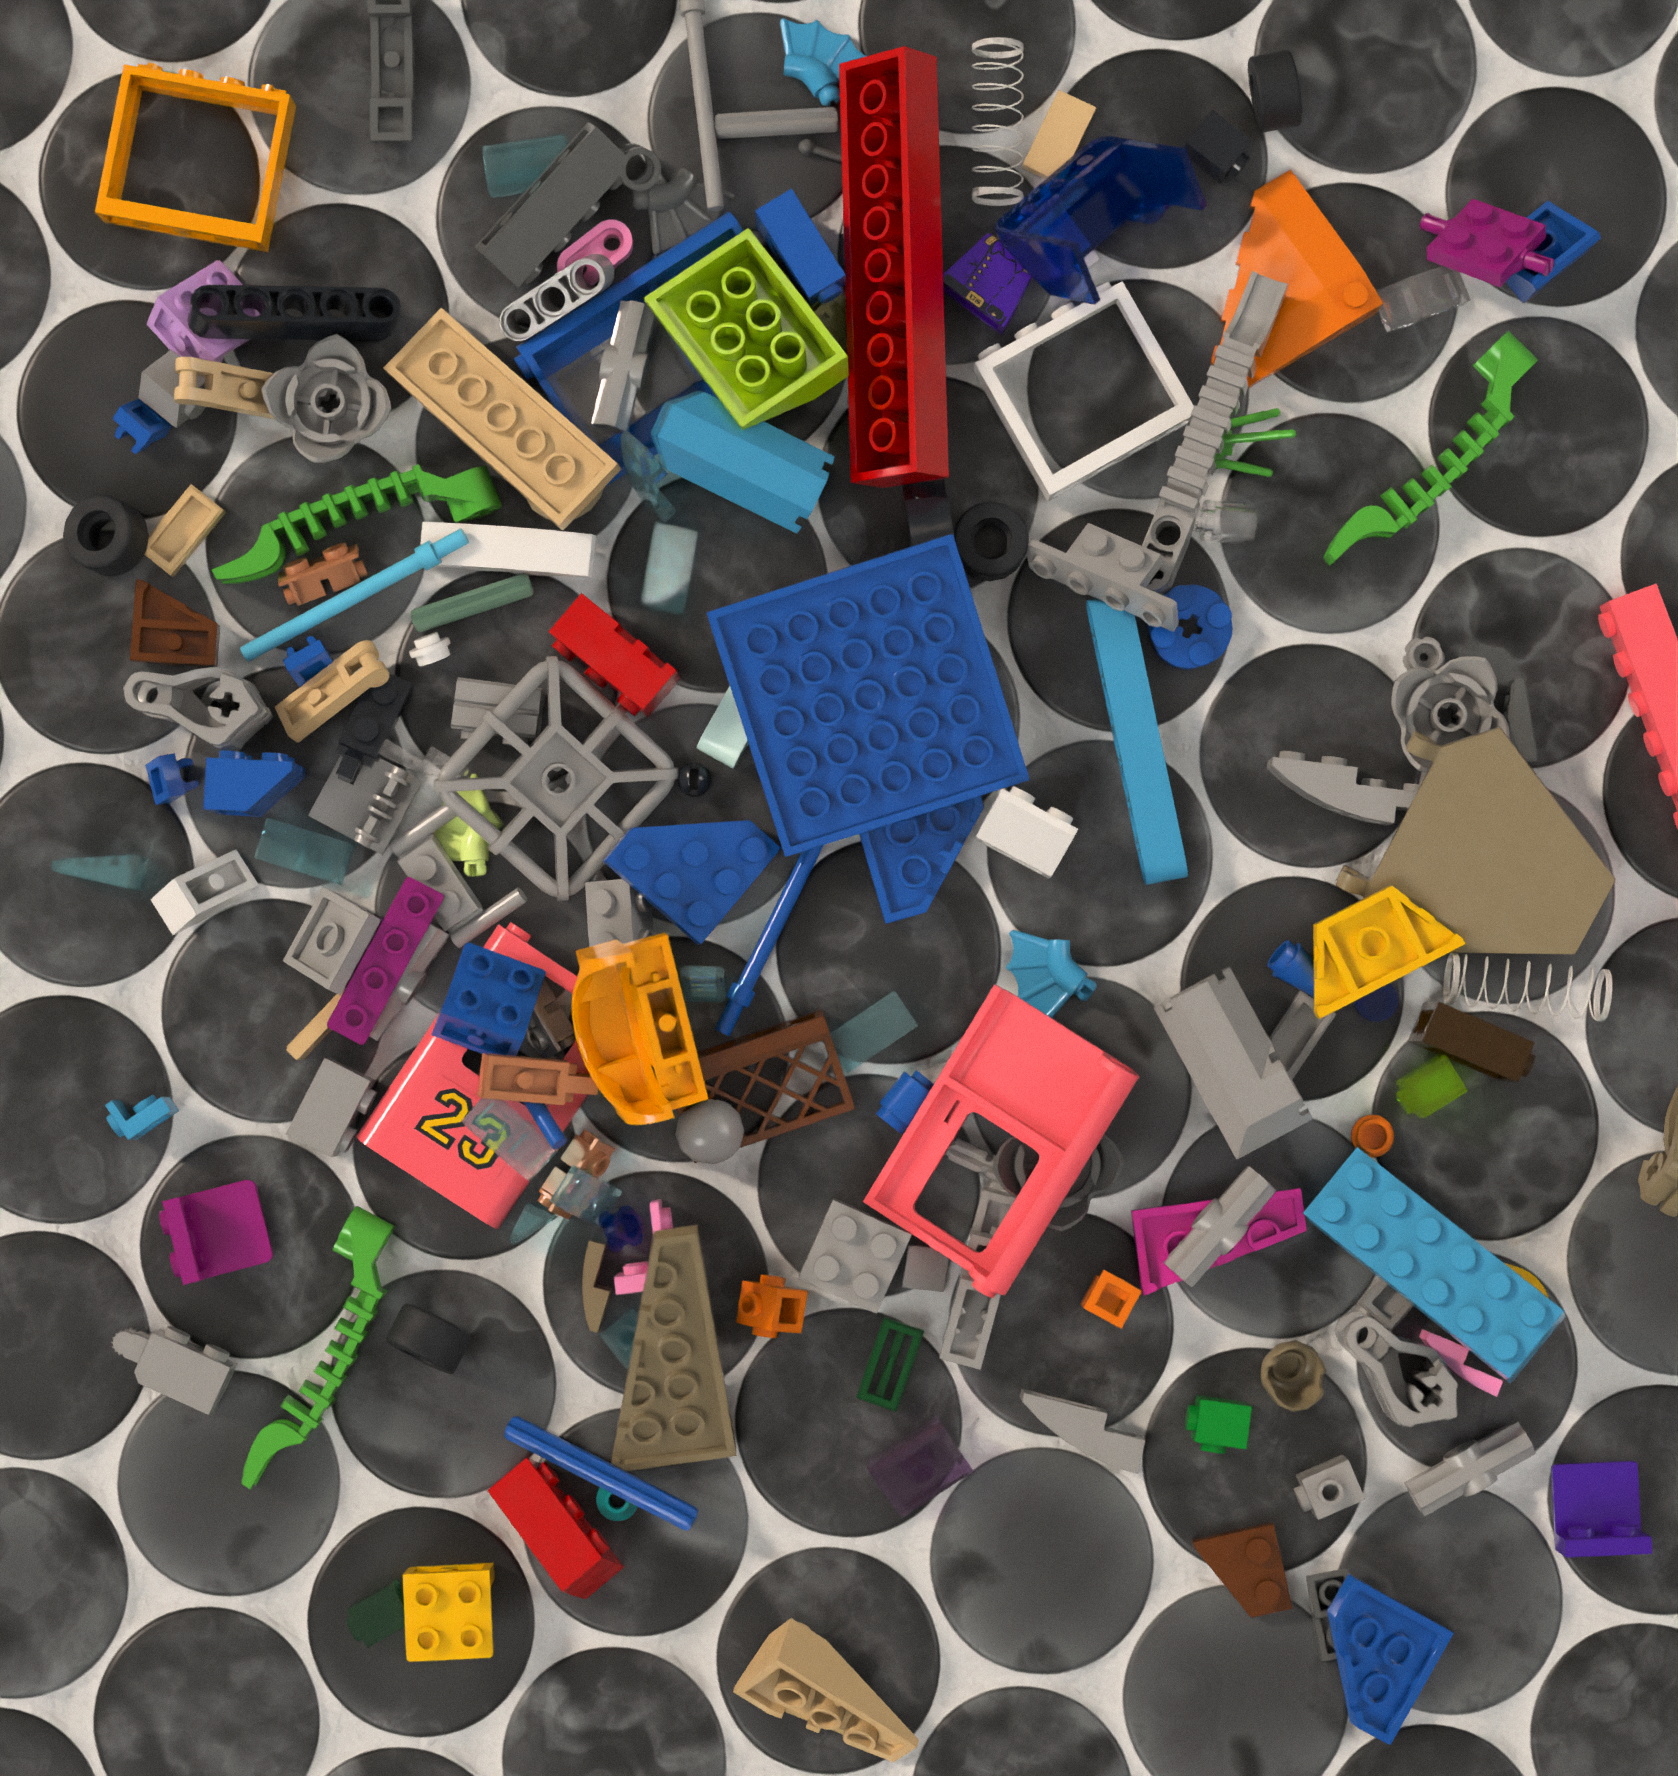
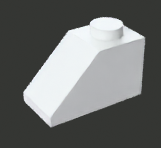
M235 849L174 878L151 901L172 935H175L209 918L259 884Z

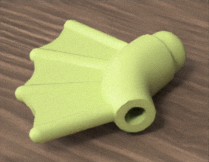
M471 774L470 778H478L477 774ZM484 790L457 791L461 797L498 830L504 825L496 812L491 810ZM456 816L433 833L452 861L464 862L463 871L466 876L477 877L486 874L485 862L489 861V849L487 848L489 844L462 819Z

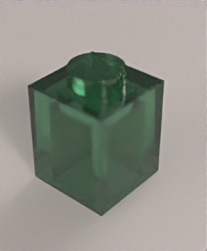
M397 1578L356 1601L347 1609L346 1612L349 1618L346 1619V1624L357 1642L363 1640L366 1647L370 1648L405 1627L404 1592Z

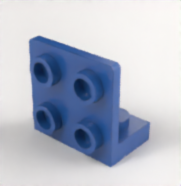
M466 943L431 1035L481 1054L490 1053L516 1056L524 1040L546 974L545 971L475 944Z

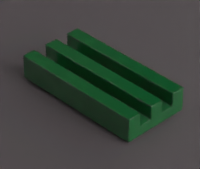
M886 1316L883 1317L856 1398L895 1412L897 1411L924 1334L923 1329L912 1327ZM889 1328L897 1332L874 1395L867 1391ZM908 1334L913 1337L891 1400L883 1398L904 1336Z

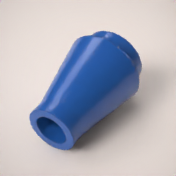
M1286 940L1271 955L1267 967L1273 971V977L1314 998V960L1300 943L1294 945L1291 941Z

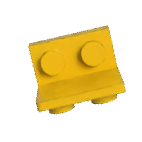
M494 1563L408 1567L403 1574L406 1659L409 1662L490 1658L493 1655L491 1585L495 1580Z

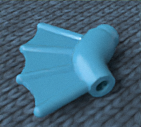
M782 18L780 26L786 55L783 76L802 81L813 96L819 98L820 103L825 107H830V103L833 100L835 104L840 101V89L837 88L840 83L839 64L866 56L854 47L849 34L833 33L825 29L819 20L808 24H797Z
M1017 930L1009 932L1014 949L1011 961L1007 964L1006 969L1011 971L1016 978L1018 997L1051 1018L1056 1015L1074 994L1081 1001H1087L1091 997L1097 985L1095 981L1087 978L1088 973L1072 960L1070 940H1047Z

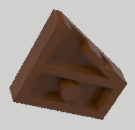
M136 579L130 661L217 667L220 625L144 580Z
M1272 1522L1192 1540L1196 1551L1251 1618L1293 1609L1276 1532Z

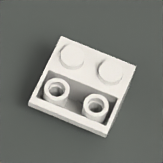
M1012 787L1009 792L1001 789L975 840L1049 879L1052 877L1078 831L1076 827L1070 825L1073 818L1054 807H1050L1046 812L1032 805L1035 798L1019 788Z

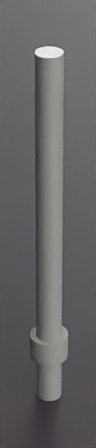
M679 0L680 14L686 21L707 210L720 211L724 209L702 22V15L705 14L704 0Z

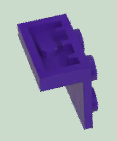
M1636 1462L1561 1463L1551 1466L1554 1542L1557 1552L1565 1557L1652 1554V1537L1641 1530L1638 1464Z

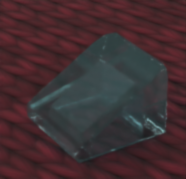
M533 1201L527 1203L509 1237L510 1242L516 1245L558 1218L559 1215L550 1212L547 1208Z

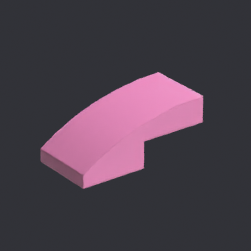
M1422 1329L1419 1336L1420 1339L1442 1357L1450 1371L1473 1386L1497 1397L1503 1381L1465 1365L1464 1362L1469 1352L1466 1347Z

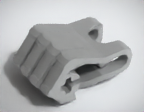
M216 667L195 669L174 676L143 671L136 672L130 675L123 688L126 702L135 710L156 719L179 723L220 750L238 751L242 749L243 745L273 719L271 710L266 706L259 695V690L253 683L242 679L237 674ZM220 681L221 686L216 688L209 698L227 707L236 708L240 705L239 710L227 713L218 707H207L194 692ZM141 683H143L142 686H141V688H140V691H139V693H138V695H137V696H138V699H137V697H136V689H137V687H138ZM158 690L156 699L150 703L151 694Z
M1351 1311L1339 1317L1334 1330L1337 1341L1362 1365L1376 1398L1387 1417L1398 1425L1406 1427L1438 1420H1450L1457 1417L1456 1389L1458 1388V1383L1447 1369L1445 1361L1433 1348L1410 1339L1394 1336L1377 1320L1358 1311ZM1366 1327L1368 1330L1366 1340L1357 1344L1356 1335L1358 1331ZM1398 1353L1415 1354L1426 1358L1422 1368H1414L1406 1372L1412 1378L1425 1385L1424 1387L1428 1391L1427 1396L1424 1397L1422 1392L1403 1379Z

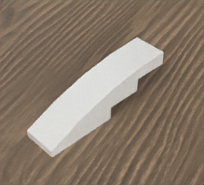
M422 523L420 545L429 540L434 543L460 528L463 529L469 540V544L441 558L442 563L435 567H458L472 571L510 572L516 575L525 573L538 576L592 578L596 535L494 525Z

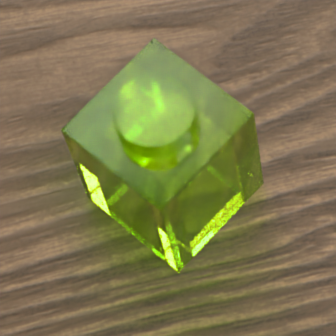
M1436 1055L1395 1081L1400 1089L1395 1094L1407 1114L1410 1115L1414 1112L1420 1118H1426L1468 1092L1446 1055Z

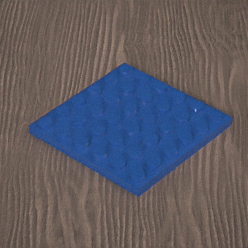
M953 534L706 612L785 857L1030 780Z

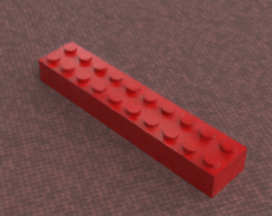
M903 46L839 64L846 332L849 368L851 483L879 488L949 477L937 57Z

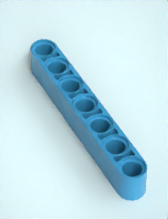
M1097 598L1086 600L1089 625L1143 881L1145 885H1151L1188 877L1182 838L1135 615L1124 610H1114L1104 601Z

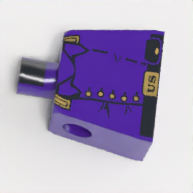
M1018 226L1004 243L992 234L987 233L943 274V293L1002 336L1034 276L1036 268L1024 258L1036 243L1035 238Z

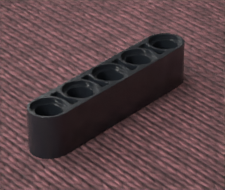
M204 285L195 289L191 295L187 322L194 334L207 339L322 340L337 334L346 340L379 341L385 340L394 332L401 304L394 292L389 289L375 287ZM211 308L218 314L213 316L204 315L199 309ZM247 308L255 309L261 315L248 316L242 310ZM295 309L300 311L303 316L293 317L287 314L285 310ZM339 310L344 313L345 317H334L328 311ZM370 311H382L388 317L377 318Z

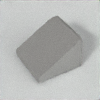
M908 1244L902 1288L944 1292L949 1258L929 1246Z

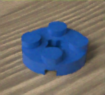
M1193 584L1178 585L1163 594V596L1177 603L1178 622L1180 619L1188 620L1190 616L1198 619L1197 626L1201 628L1200 635L1193 633L1188 639L1182 636L1183 628L1179 625L1172 632L1161 626L1153 627L1147 624L1150 642L1157 656L1166 664L1181 670L1205 667L1217 660L1227 649L1233 630L1231 610L1222 598L1209 588Z

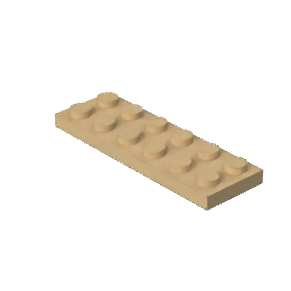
M442 308L433 315L383 368L392 379L562 531L621 470L616 461Z

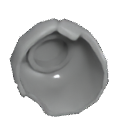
M708 1099L696 1103L681 1113L678 1118L675 1136L681 1151L693 1161L717 1164L729 1159L738 1151L745 1129L740 1114L727 1102Z

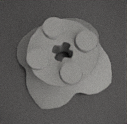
M337 334L316 342L308 351L305 362L302 365L285 367L276 371L261 388L270 414L277 422L289 428L293 434V444L298 452L314 463H326L346 455L356 443L379 431L391 411V401L386 388L380 381L368 375L364 359L359 351L346 339ZM335 394L336 400L340 402L338 408H334L331 413H326L327 411L324 407H320L322 401H329L330 395Z
M1476 656L1459 657L1450 660L1437 670H1430L1424 667L1413 668L1395 680L1392 688L1391 706L1401 728V746L1411 765L1418 771L1427 773L1433 762L1406 751V745L1414 730L1428 736L1441 746L1497 727H1501L1510 739L1509 726L1505 716L1494 706V699L1498 690L1497 678L1486 658ZM1450 707L1454 710L1451 717L1456 719L1455 725L1450 723L1443 726L1439 722L1440 717L1437 716L1438 710L1443 711Z

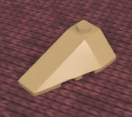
M792 1618L768 1635L733 1690L735 1694L770 1715L782 1719L785 1712L808 1721L806 1729L819 1733L822 1728L843 1735V1740L846 1744L891 1762L897 1761L915 1749L919 1742V1739L826 1639L814 1633L807 1625L797 1622Z

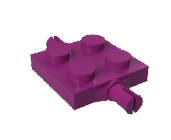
M1473 198L1452 219L1444 220L1430 213H1426L1421 219L1420 229L1422 231L1438 235L1427 246L1428 261L1501 287L1511 275L1525 268L1541 273L1544 276H1548V273H1551L1553 269V258L1534 253V250L1546 238L1545 224Z

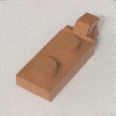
M482 1053L477 1096L485 1099L565 1105V1102L573 1103L574 1093L597 1095L598 1087L590 1074L577 1073L578 1064L569 1063L566 1060Z

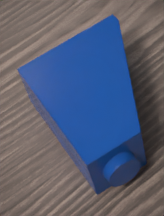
M792 188L755 210L757 232L807 304L811 306L819 301L821 305H825L837 298L843 292L840 287L845 285L846 275Z

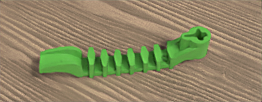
M1509 330L1473 365L1489 382L1486 398L1480 404L1487 413L1482 416L1477 412L1466 422L1479 437L1474 441L1465 430H1462L1452 440L1464 454L1458 458L1447 448L1437 457V460L1448 471L1444 476L1432 464L1421 473V476L1431 486L1427 492L1422 489L1414 478H1411L1401 487L1415 503L1410 509L1392 487L1380 496L1396 516V521L1385 509L1379 506L1371 505L1357 511L1339 530L1330 543L1323 557L1329 566L1349 547L1360 540L1370 537L1390 539L1403 526L1407 529L1417 520L1416 516L1420 512L1424 513L1435 503L1433 500L1438 495L1439 497L1452 487L1450 483L1454 479L1457 480L1468 470L1466 466L1471 461L1474 462L1484 452L1482 448L1486 444L1489 445L1500 434L1498 430L1515 417L1510 412L1511 388L1538 359Z
M417 464L412 466L410 471L404 473L394 471L390 473V477L383 479L372 478L367 481V484L358 487L350 485L345 487L343 492L335 495L328 493L322 496L320 501L315 503L305 502L299 506L300 509L290 513L284 511L278 514L277 520L262 526L257 542L247 554L212 569V572L222 584H239L270 576L280 570L286 559V550L279 536L286 534L296 555L301 556L309 552V548L298 527L307 524L313 539H321L327 534L319 518L329 515L334 528H338L347 524V520L342 512L343 509L351 507L355 519L359 520L368 516L364 502L372 499L378 512H385L392 508L387 495L394 492L401 507L412 504L414 501L411 495L419 492L425 502L429 503L435 500L447 502L455 523H462L489 515L502 507V503L487 466L475 467L444 479L424 472L421 466Z
M356 1206L351 1212L333 1248L334 1252L353 1261L354 1278L351 1286L359 1289L360 1292L357 1298L349 1296L343 1308L357 1315V1321L353 1324L341 1317L334 1328L349 1338L345 1347L334 1340H331L326 1347L325 1352L338 1359L334 1368L321 1360L314 1369V1373L327 1380L324 1388L321 1389L306 1379L298 1390L315 1401L313 1408L310 1410L290 1395L280 1405L283 1409L303 1422L302 1426L289 1419H279L268 1424L258 1433L249 1451L241 1483L250 1490L253 1485H257L277 1451L287 1446L302 1444L303 1441L308 1439L312 1430H316L324 1420L322 1418L324 1412L336 1400L334 1395L337 1389L348 1378L345 1375L348 1368L354 1364L359 1356L356 1352L360 1344L369 1335L366 1330L378 1314L376 1308L379 1301L388 1292V1290L381 1286L376 1262L395 1226L359 1206Z

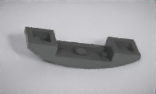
M367 0V10L370 16L371 49L370 141L413 142L415 56L412 0Z

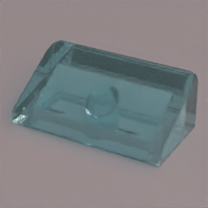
M565 134L483 146L484 170L489 195L491 197H501L524 193L567 146Z
M655 521L641 597L642 608L684 614L698 531Z

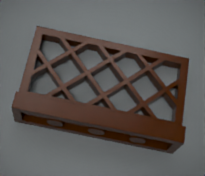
M822 1009L697 1051L703 1079L707 1080L717 1076L713 1085L704 1081L706 1089L710 1091L708 1099H713L716 1093L736 1103L735 1110L738 1113L743 1106L764 1116L757 1131L743 1134L740 1148L855 1109ZM824 1041L828 1056L821 1070L799 1061L807 1045ZM798 1049L794 1058L785 1054ZM776 1056L791 1063L781 1084L759 1074L766 1059ZM757 1063L754 1071L745 1068L746 1066ZM830 1064H832L836 1078L826 1074ZM796 1066L817 1076L807 1097L786 1087ZM737 1070L750 1077L740 1098L718 1088L725 1073ZM823 1079L839 1086L843 1102L826 1107L813 1100ZM755 1080L777 1090L767 1111L745 1101ZM782 1093L804 1103L796 1118L785 1120L772 1114ZM684 1106L677 1108L676 1111L678 1117L681 1115L682 1112L688 1110L691 1107ZM809 1106L818 1109L817 1111L806 1114ZM769 1119L778 1123L765 1128Z

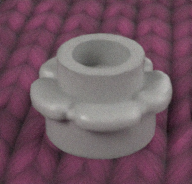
M1414 638L1405 647L1406 655L1403 657V664L1407 671L1420 667L1437 670L1445 662L1444 652L1439 642L1434 638ZM1422 653L1427 655L1426 661L1420 660Z

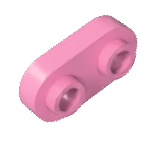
M617 220L600 222L560 254L557 261V271L560 272L575 261L590 254H601L607 257L615 269L628 259L633 250V239L630 230L625 224ZM610 238L620 241L619 247L614 251L607 250L604 247L605 242ZM585 265L587 270L583 275L584 279L591 285L596 284L599 281L598 270L594 266Z

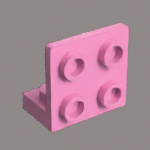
M662 1199L652 1200L650 1202L653 1233L658 1230L672 1229L671 1208H662ZM648 1261L627 1263L623 1266V1272H618L614 1277L616 1295L643 1292Z

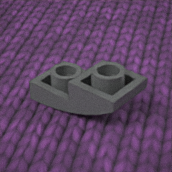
M1349 1568L1306 1576L1312 1619L1322 1662L1337 1659L1327 1610L1347 1575L1350 1574Z

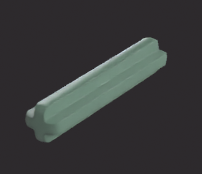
M522 573L413 609L411 611V619L414 628L418 632H423L530 597L534 594L533 586L529 576Z

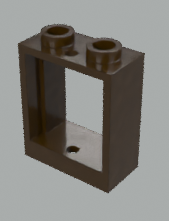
M1439 1001L1423 1003L1408 1039L1410 1043L1504 1082H1518L1521 1076L1527 1077L1536 1057V1054L1531 1052L1535 1042Z

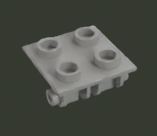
M340 755L308 816L383 855L423 781L380 758L379 762L375 761L372 768L363 765L354 785L338 779V775H336V771L343 758Z

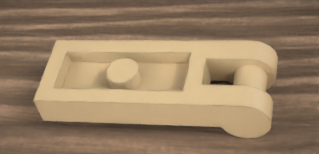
M195 357L176 358L175 372L179 374V387L174 388V402L275 419L267 408L261 389L274 373ZM197 376L205 377V389L196 387Z
M364 640L355 644L275 706L285 731L291 739L299 743L370 687H380L388 681L389 672L385 664L378 660L379 652L372 641Z

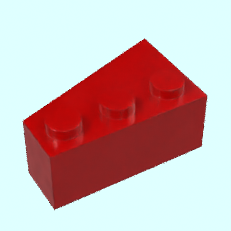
M582 593L548 631L556 640L551 647L569 662L576 657L588 668L583 674L602 690L607 684L616 690L620 696L615 701L634 717L640 711L648 718L681 680L675 668L661 661L643 642L635 639L617 621Z
M525 1458L487 1491L561 1592L586 1600L625 1566L611 1551L608 1542L596 1528H592L583 1517L585 1512L579 1503L570 1494L566 1496L557 1485L560 1479L551 1466L545 1461L540 1464L530 1458Z

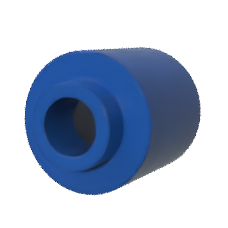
M917 1070L912 1076L904 1071L879 1102L882 1106L876 1114L902 1135L934 1084Z

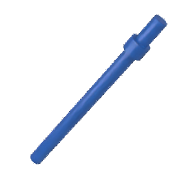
M823 846L801 853L738 982L732 983L726 995V998L729 1000L715 1030L730 1037L744 1006L749 1008L756 994L752 990Z

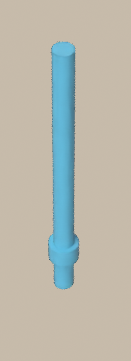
M460 528L434 543L430 540L414 548L415 553L241 646L240 650L244 658L249 662L418 570L424 568L427 571L442 563L441 558L469 544L465 532Z

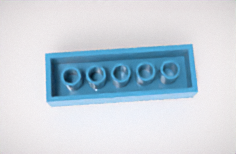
M1358 1147L1303 1212L1311 1224L1510 1384L1565 1318L1564 1310Z

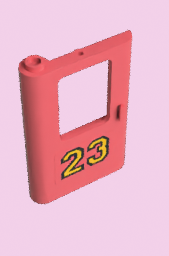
M510 922L507 928L498 924L483 948L543 969L547 978L573 994L577 980L575 974L527 943L532 935L514 923ZM436 1017L356 1137L367 1147L495 1229H499L552 1148L524 1104L519 1101L485 1099L477 1096L480 1076L467 1068L462 1062V1057L468 1048L432 1036L431 1033L437 1020ZM575 1040L562 1060L578 1064L577 1073L589 1074L581 1056L577 1040ZM574 1093L573 1103L565 1102V1105L545 1104L562 1133L588 1094Z

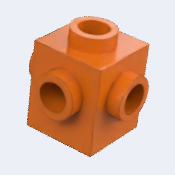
M761 1274L760 1282L742 1280L736 1323L753 1327L752 1335L777 1338L778 1332L802 1333L808 1291L785 1286L786 1278Z

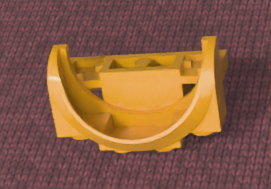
M660 933L625 944L615 939L576 950L580 970L572 995V1020L577 1044L593 1081L606 1099L614 1106L616 1113L621 1119L630 1125L665 1121L674 1118L672 1111L674 1109L708 1100L668 935Z

